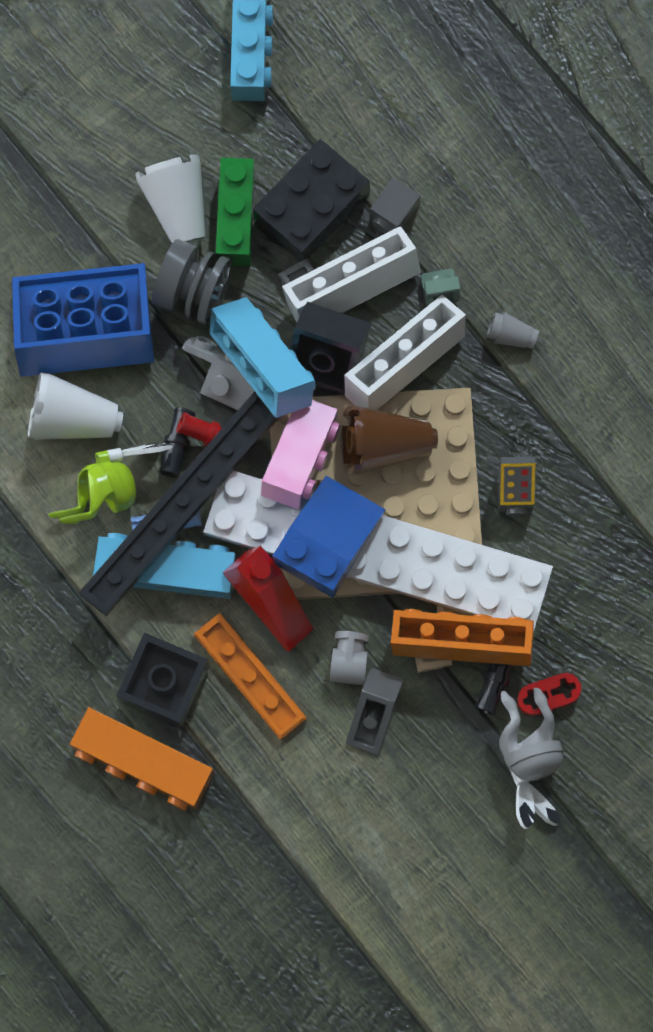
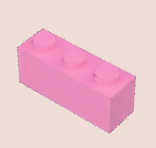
M312 400V406L291 413L262 479L260 496L298 510L303 499L309 500L316 485V481L312 480L316 470H323L328 457V452L324 450L328 441L335 442L341 424L336 422L338 409Z

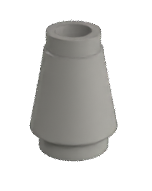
M495 312L490 321L486 337L492 339L494 344L533 349L539 330L534 329L506 312L502 314Z

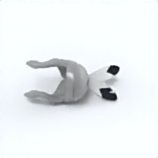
M539 688L533 689L534 699L544 716L543 723L534 733L519 744L517 742V730L521 719L517 704L506 691L501 692V700L510 714L511 722L504 728L499 738V747L517 786L516 815L521 827L524 829H528L533 824L535 812L550 825L557 826L560 823L555 808L537 789L528 783L529 781L539 780L551 775L561 766L563 760L561 742L553 740L555 728L554 715L547 704L546 696Z

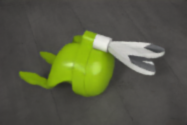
M151 443L124 450L116 448L95 453L96 462L84 467L78 475V507L48 513L49 517L59 519L63 524H78L81 521L94 518L104 500L114 513L126 511L135 502L136 486L132 472L121 462L123 458L171 449L172 444ZM90 499V511L83 513Z

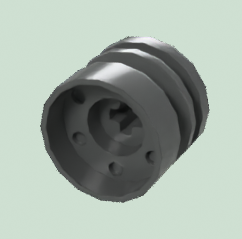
M176 239L171 244L160 267L153 289L152 305L173 313L176 312L184 300L186 301L185 317L191 319L198 311L197 321L207 325L210 322L211 308L220 306L229 285L231 259L222 256L215 264L216 254L210 251L201 263H198V246Z

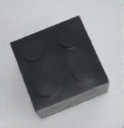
M307 301L295 326L290 349L294 351L304 369L311 372L315 380V386L345 396L344 375L362 361L371 323Z
M144 632L116 697L120 703L183 729L209 670V661L207 658Z

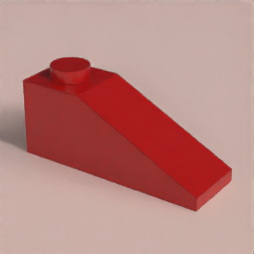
M261 545L246 551L223 572V575L287 652L292 650L313 630L283 572Z

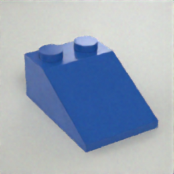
M325 476L288 529L273 554V561L279 568L334 598L386 509Z

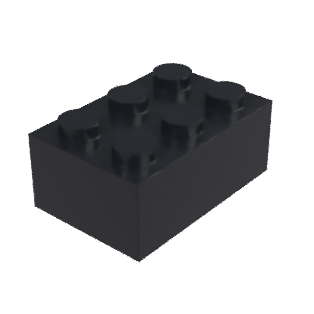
M320 138L253 208L254 222L299 262L303 261L306 258L308 259L370 194V181Z

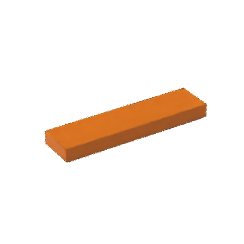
M221 613L217 614L193 634L280 741L307 720L304 713Z

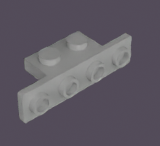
M203 336L191 337L184 342L182 350L211 363L200 393L239 410L254 393V390L223 350L214 346L215 343L211 339Z

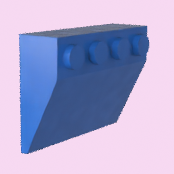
M145 263L12 277L14 350L20 377L39 375L40 373L51 374L154 362Z

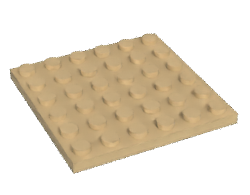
M471 388L398 392L380 407L378 411L429 421L432 428L437 429L438 446L436 449H432L430 456L361 474L347 473L346 470L351 468V464H344L341 447L342 426H348L350 417H343L344 411L347 406L355 405L344 395L312 397L314 401L338 409L336 422L341 424L335 442L328 441L324 450L328 452V457L323 470H316L312 480L316 481L313 493L325 476H328L386 509L383 516L482 545ZM291 413L281 416L270 428L272 456ZM280 568L297 600L332 598ZM345 578L334 598L399 593Z

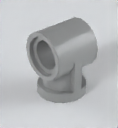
M353 631L335 632V640L338 643L337 648H333L330 682L364 685L368 654L364 649L365 645L369 642V635Z

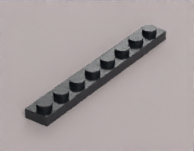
M255 391L79 591L80 596L107 617L280 418H275Z

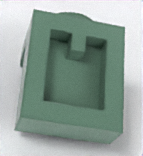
M453 269L428 272L421 275L426 307L441 295L452 303L459 302L460 284L458 276H455Z

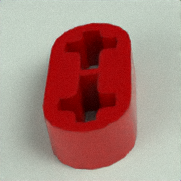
M561 673L528 684L518 694L517 707L521 713L529 717L542 715L539 707L533 709L531 705L523 703L528 697V692H532L534 695V688H539L543 694H546L547 704L551 711L569 706L579 698L581 683L573 674ZM560 681H565L566 685L574 686L570 693V698H566L564 694L552 696L551 692L559 689Z

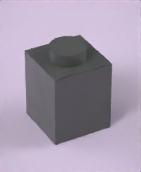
M393 177L370 208L372 225L384 234L400 226L403 229L419 208L420 195Z

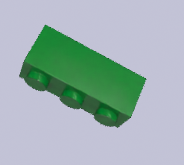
M220 158L216 259L218 261L222 256L230 258L231 266L251 267L255 184L254 159Z

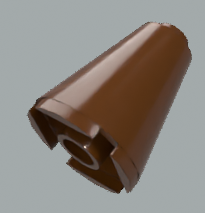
M347 406L344 411L343 417L350 416L348 426H342L341 429L344 464H351V468L346 470L348 474H361L430 456L432 449H436L438 446L437 429L432 428L429 421L359 406Z

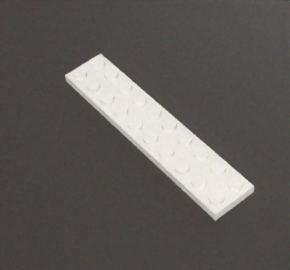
M233 471L216 491L205 525L204 535L250 549L261 545L267 554L273 555L308 500L303 499L298 510L260 496L262 479ZM382 516L346 578L469 615L484 614L494 618L521 617L526 620H533L535 629L553 566Z

